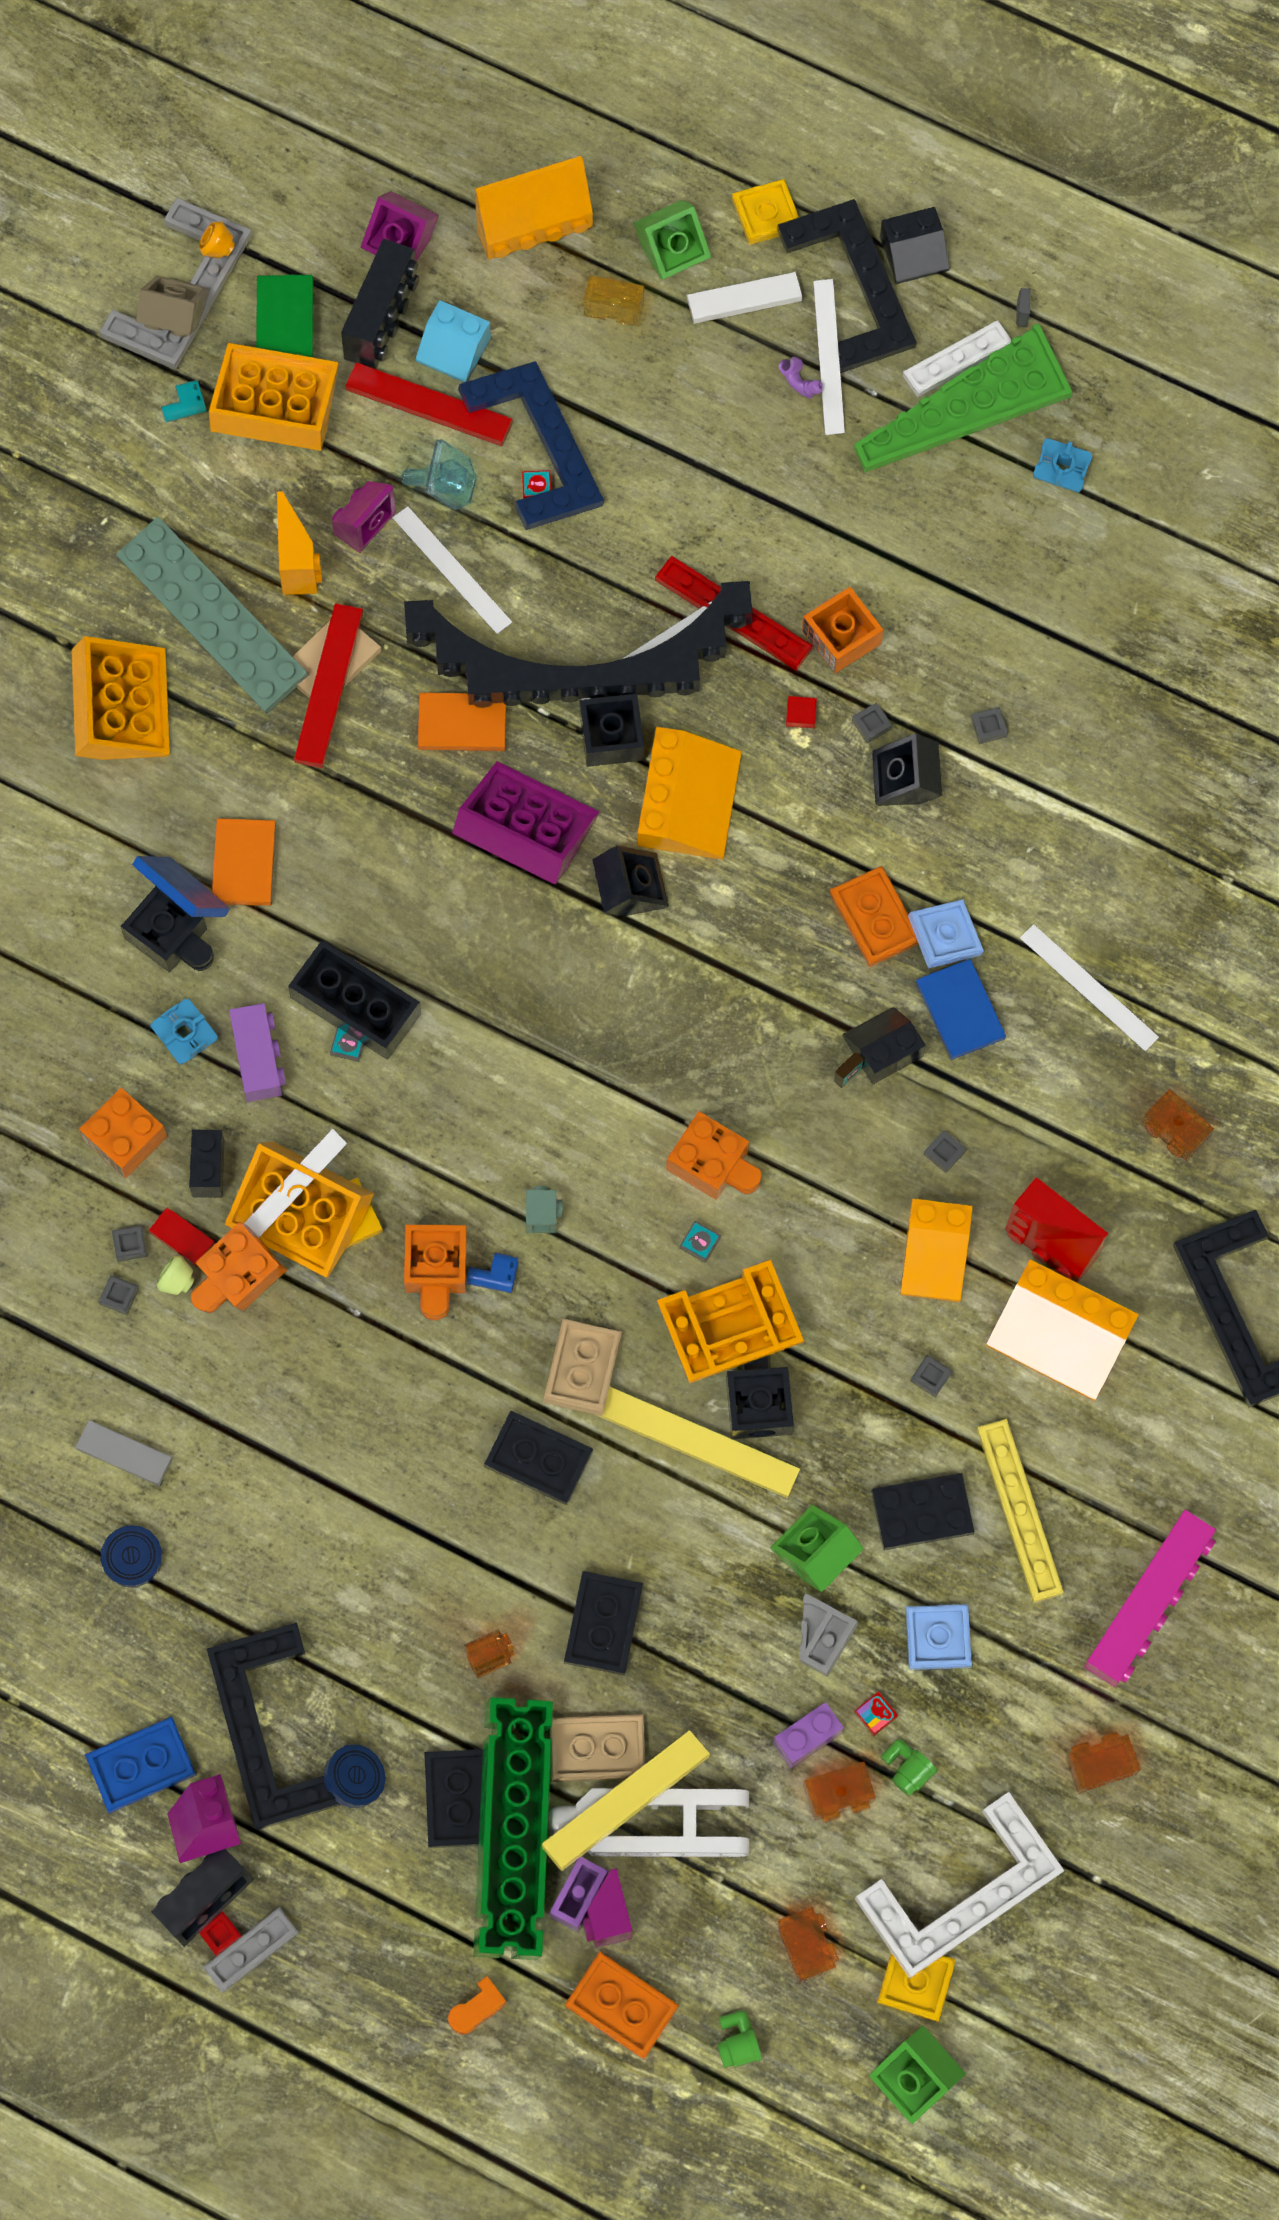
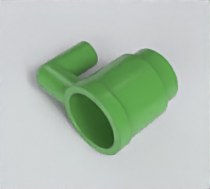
M897 1739L880 1758L887 1765H890L899 1755L906 1759L896 1770L897 1774L891 1780L903 1793L910 1797L915 1791L918 1792L938 1770L922 1753L911 1748L902 1739Z
M741 2010L719 2017L722 2030L738 2025L740 2031L739 2034L727 2037L725 2041L717 2043L724 2068L730 2066L735 2068L762 2060L748 2014Z

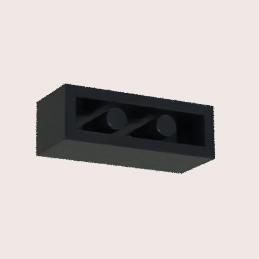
M226 1849L206 1855L203 1862L193 1872L186 1874L181 1879L180 1884L170 1894L163 1896L158 1901L151 1913L185 1947L254 1879Z

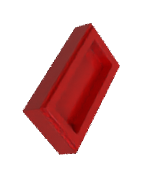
M168 1207L148 1230L152 1236L196 1268L198 1267L196 1262L215 1245V1241Z

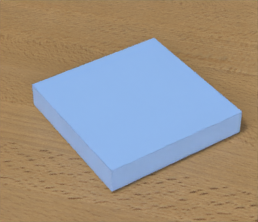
M963 899L913 911L908 915L928 968L981 956L984 952Z
M968 1604L906 1606L909 1670L972 1667Z

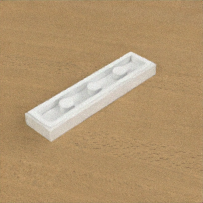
M795 272L687 295V302L694 324L802 301V294Z
M997 320L903 371V377L918 398L955 378L971 366L975 367L987 359L989 354L995 350L999 351L1010 344L1011 338Z

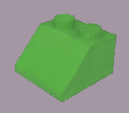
M680 200L633 222L642 249L662 280L711 257L695 208L684 200Z
M811 1505L770 1547L804 1582L820 1592L829 1586L864 1549L846 1524L814 1505Z
M922 2025L889 2055L869 2077L904 2117L913 2124L959 2082L966 2073Z

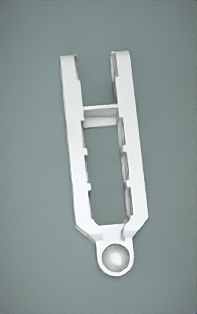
M592 1788L576 1806H556L548 1811L547 1833L553 1836L612 1789ZM668 1789L647 1806H651V1809H658L659 1806H682L683 1837L607 1836L587 1851L591 1856L620 1857L749 1856V1838L696 1837V1809L720 1810L722 1806H744L749 1808V1791L741 1789Z

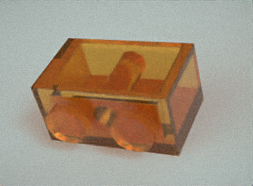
M1116 1732L1100 1738L1102 1743L1090 1746L1089 1742H1084L1071 1747L1072 1752L1067 1755L1066 1761L1078 1794L1135 1776L1141 1771L1128 1734L1120 1737L1119 1733Z
M811 1907L777 1920L778 1931L799 1984L835 1971V1962L839 1961L834 1944H827L823 1932L827 1931V1926L821 1912L816 1914L814 1908Z

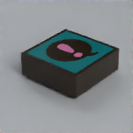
M857 1052L850 1056L835 1071L834 1082L840 1088H843L862 1070L864 1059Z

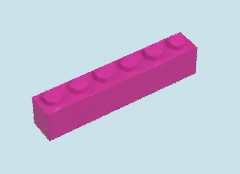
M1187 1510L1183 1511L1086 1662L1085 1669L1114 1688L1119 1681L1127 1682L1135 1667L1130 1665L1136 1655L1142 1658L1152 1643L1147 1640L1152 1630L1159 1632L1168 1618L1163 1612L1169 1604L1175 1607L1184 1593L1179 1587L1185 1579L1191 1582L1200 1568L1195 1562L1201 1553L1207 1557L1216 1543V1540L1211 1538L1216 1531L1215 1528Z

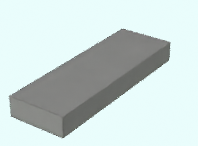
M90 1420L75 1447L76 1450L157 1486H160L173 1460L169 1455Z
M279 1907L203 1968L220 1991L224 1993L298 1935L299 1932Z

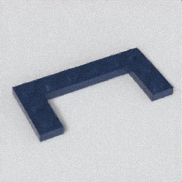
M536 361L459 384L458 391L469 413L521 398L562 482L563 487L515 502L514 507L525 530L603 506L604 499Z

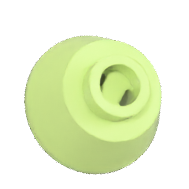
M173 1256L165 1265L156 1281L158 1290L178 1295L181 1291L186 1293L195 1280L191 1276L193 1269L182 1256Z

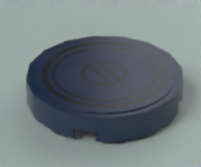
M127 1525L116 1529L106 1538L101 1548L100 1561L105 1574L113 1582L122 1587L137 1588L148 1584L160 1570L163 1552L158 1539L150 1530L141 1526Z
M346 1745L335 1751L327 1760L323 1773L328 1792L332 1793L335 1797L334 1800L340 1805L349 1808H363L377 1800L383 1792L386 1780L384 1766L379 1757L369 1748L360 1745Z

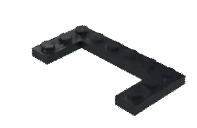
M855 199L777 225V232L786 253L839 237L878 329L838 342L840 373L916 348V340Z
M1257 1210L1178 1240L1173 1244L1174 1250L1248 1408L1279 1396V1361L1268 1366L1264 1365L1215 1260L1268 1239L1269 1235Z
M297 1622L207 1648L255 1830L257 1831L341 1806L334 1800L335 1797L332 1793L328 1792L324 1776L277 1789L246 1675L247 1671L306 1654Z

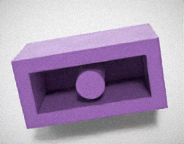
M825 1702L775 1736L773 1745L789 1768L792 1769L840 1736L844 1727Z
M583 1857L578 1858L550 1911V1918L579 1932L583 1925V1919L587 1918V1909L607 1877L608 1871Z

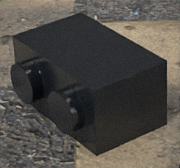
M192 1129L189 1188L194 1198H222L225 1139L222 1130Z

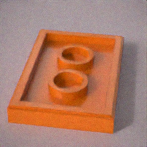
M419 693L418 750L505 751L506 705L504 703H492L489 707L479 708L475 705H469L468 693Z
M217 819L212 893L226 905L271 906L275 820Z
M882 866L830 889L829 894L869 967L919 945L908 918L909 914Z
M599 1951L564 2006L645 2060L678 2009L679 2004Z

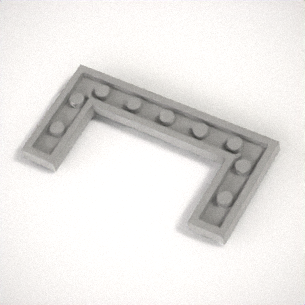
M176 198L164 219L165 226L200 241L204 231L212 222L221 221L232 233V241L235 242L232 252L227 257L223 256L220 259L204 257L190 284L210 289L198 328L186 337L175 336L171 334L170 330L148 329L144 327V324L136 322L135 319L112 310L100 330V337L176 370L252 236L251 229Z

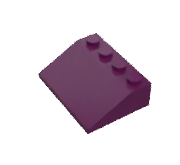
M496 761L459 808L452 834L556 885L568 869L598 817L599 811Z

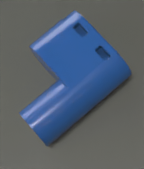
M495 1252L491 1271L470 1267L467 1284L512 1293L518 1267V1258Z

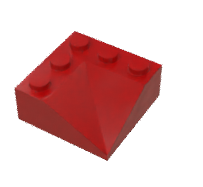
M1037 1177L1013 1204L1005 1228L1008 1232V1237L1016 1244H1024L1028 1247L1036 1260L1043 1264L1047 1262L1056 1269L1055 1272L1076 1283L1081 1280L1096 1262L1109 1234Z

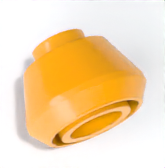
M212 222L200 239L199 250L201 254L205 257L218 259L223 256H229L235 245V242L232 241L233 235L223 222Z

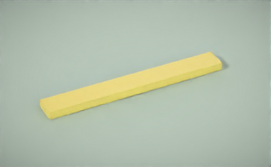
M610 1386L603 1416H598L785 1498L789 1497L800 1472V1468Z

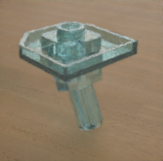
M443 439L436 440L431 464L428 465L427 470L405 469L401 475L403 485L425 487L426 493L451 510L460 509L471 503L477 478L470 458Z

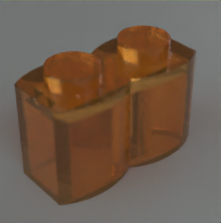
M499 1629L464 1644L465 1654L477 1679L512 1664L510 1658L515 1655L513 1644L507 1632L501 1634Z

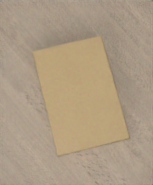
M330 621L293 656L309 674L297 687L309 699ZM360 628L345 686L381 652V646Z
M562 1319L543 1403L603 1416L622 1332Z
M643 1714L552 1718V1727L550 1728L552 1782L623 1780L645 1765Z

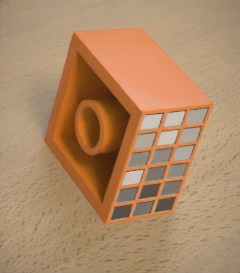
M848 587L804 615L802 622V632L834 674L882 644L884 629L851 587Z
M120 1088L79 1128L83 1141L125 1179L167 1138L164 1126L123 1088Z

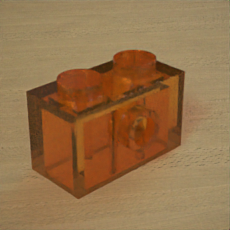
M1171 1089L1146 1112L1142 1121L1145 1124L1146 1131L1154 1138L1159 1137L1167 1144V1149L1172 1155L1177 1158L1181 1157L1186 1162L1211 1137L1214 1130L1207 1121Z
M865 1762L806 1779L803 1783L814 1821L822 1819L823 1823L841 1818V1812L851 1809L853 1814L866 1811L871 1808L870 1803H874L876 1799Z

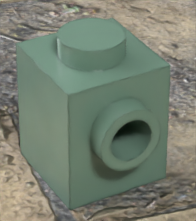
M535 1186L532 1190H526V1233H556L557 1218H562L563 1203L562 1200H557L556 1190H550V1187Z

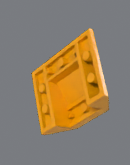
M771 1260L743 1269L742 1278L701 1293L688 1297L686 1290L657 1300L689 1384L804 1343Z

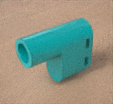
M197 380L176 385L179 402L161 406L166 423L207 412Z

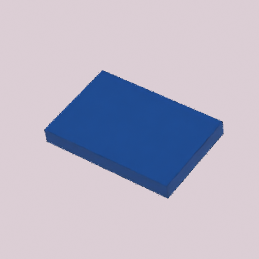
M137 856L132 864L134 865L133 867L191 917H226L230 910L224 902L171 857Z
M971 959L916 979L919 992L951 1060L1005 1040V1032Z
M173 1717L85 1754L109 1814L197 1776Z

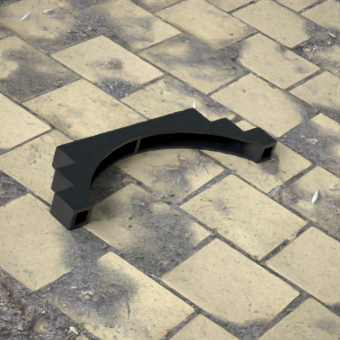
M750 581L721 583L719 594L708 608L675 636L654 648L608 663L587 666H555L514 658L486 647L464 634L434 608L433 600L404 601L407 645L425 647L430 643H436L438 675L457 677L460 674L467 673L469 705H475L479 708L489 707L492 703H504L507 706H516L521 702L546 704L551 700H562L563 702L570 703L584 698L593 699L629 694L648 695L650 697H661L667 693H677L682 696L691 695L694 692H699L700 687L698 659L714 662L720 658H725V626L742 628L752 622Z

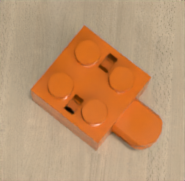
M700 1111L697 1112L666 1161L667 1171L715 1200L719 1198L727 1184L743 1194H751L759 1188L761 1182L760 1169L744 1160L749 1150L750 1141Z
M238 1222L196 1262L199 1268L207 1275V1278L192 1291L190 1295L191 1302L197 1309L206 1313H212L228 1299L234 1307L244 1311L287 1271V1268L247 1225Z
M405 1225V1293H420V1308L424 1317L433 1321L441 1320L449 1312L450 1293H466V1225Z

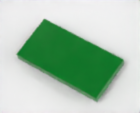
M313 275L257 276L256 348L313 358Z

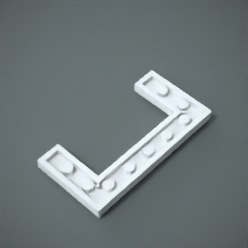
M1009 1792L983 1809L982 1813L1018 1864L920 1932L917 1931L882 1879L855 1897L856 1902L909 1979L1064 1872L1059 1862Z

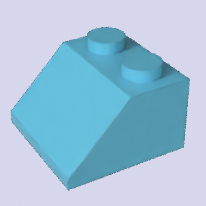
M439 300L426 324L417 352L416 362L461 382H467L491 339L490 322Z

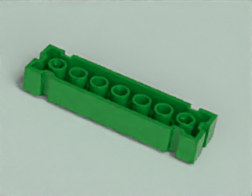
M490 1697L485 1703L484 1728L492 1729V1735H488L483 1741L475 1918L483 1919V1927H479L474 1931L473 1957L500 1958L504 1955V1951H511V1959L538 1960L542 1957L543 1930H535L536 1922L544 1918L547 1853L543 1850L542 1843L547 1840L551 1739H545L544 1732H547L552 1727L553 1701L527 1700L522 1707H515L516 1699ZM515 1728H518L520 1734H524L520 1740H517L516 1736L511 1733ZM507 1917L510 1918V1923L516 1926L510 1932L507 1931V1927L503 1926L502 1923Z

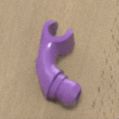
M792 357L790 362L787 359L782 360L779 363V370L785 376L791 388L801 396L809 399L815 394L817 395L822 392L823 384L821 381L802 380L799 373L803 368L801 359Z

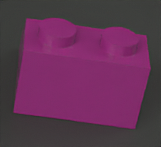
M392 191L385 193L377 198L360 248L376 255L384 238L415 249V261H417L431 239L439 215Z
M368 481L362 488L358 487L351 495L350 502L344 508H339L333 515V534L361 553L396 513L393 487L389 484Z
M221 1774L190 1783L167 1813L180 1863L241 1844L229 1796Z
M617 1868L610 1870L587 1909V1918L583 1919L587 1942L593 1940L595 1948L632 1939L633 1931Z

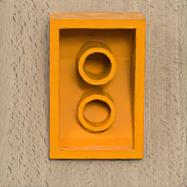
M283 491L277 492L279 573L283 595L317 594V583H322L320 553H314L313 542Z
M912 1199L900 1295L953 1302L961 1301L973 1206Z

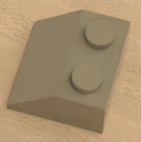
M156 275L140 289L136 322L142 323L144 327L152 330H159L161 328L170 330L171 334L175 336L186 337L191 335L198 328L210 289Z

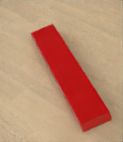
M357 362L345 385L346 391L501 447L513 424L512 418L487 409L469 413L462 400Z
M672 555L655 576L656 582L698 609L703 606L708 608L710 605L708 603L715 599L721 589L719 585ZM753 607L751 624L742 628L726 626L795 671L799 669L813 650V645Z
M334 604L294 757L295 763L323 769L363 616L362 608Z

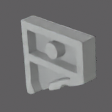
M805 1594L803 1597L804 1611L801 1628L800 1662L828 1677L857 1628L858 1621Z

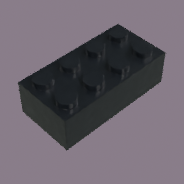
M383 238L341 331L344 360L353 363L357 362L374 369L377 368L379 361L383 362L388 352L387 343L390 337H395L398 330V318L400 314L404 315L407 311L410 291L414 292L418 286L419 275L416 274L418 261H415V249Z
M321 940L288 985L291 999L333 1026L340 1028L387 1060L421 1015L420 1001L324 940Z

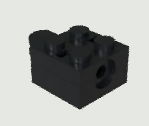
M157 886L153 888L120 926L126 941L169 973L180 960L197 971L206 970L213 963L214 954L211 945L200 938L207 930L205 918L191 917Z
M770 1355L742 1364L739 1371H727L726 1388L732 1440L792 1435L794 1423L788 1367L771 1368Z

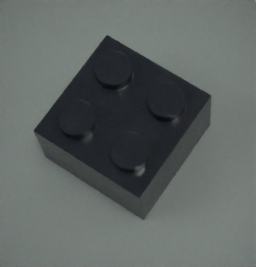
M637 694L579 700L586 767L644 761V740Z

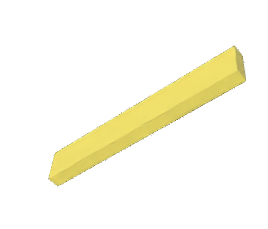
M1004 1419L977 1428V1432L1032 1601L1035 1603L1063 1595L1064 1592L1008 1421Z
M689 1730L542 1843L543 1850L557 1867L563 1871L708 1759L710 1753Z

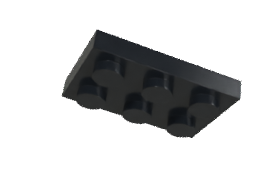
M510 1410L484 1463V1467L564 1505H568L590 1460L593 1448Z
M962 1473L873 1488L871 1490L883 1551L974 1535L975 1531Z
M582 1571L564 1664L625 1676L643 1583Z
M483 1749L424 1752L428 1848L479 1846Z

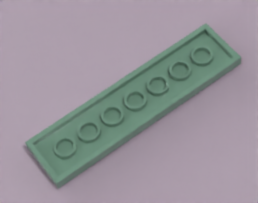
M156 517L116 554L124 565L266 714L309 676L306 670L159 517Z

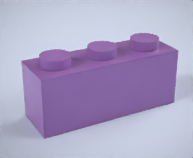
M264 1003L230 1009L231 1023L247 1102L282 1096L280 1086L286 1085L283 1067L277 1068L275 1058L281 1057L278 1040H272L270 1030H275L273 1013H266Z

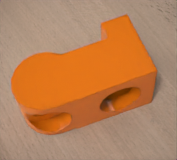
M488 1976L477 1983L478 1988L481 1990L479 1994L466 2004H458L450 2010L448 2022L455 2033L466 2035L472 2032L507 2005L506 2000Z

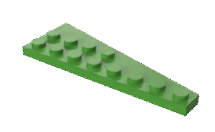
M1038 323L1033 325L1032 329L1022 336L1012 339L1011 343L989 354L987 359L975 367L971 366L941 386L940 390L930 397H924L919 401V404L907 412L903 411L897 415L895 420L883 428L879 427L855 443L854 451L866 473L1071 398L1072 390Z

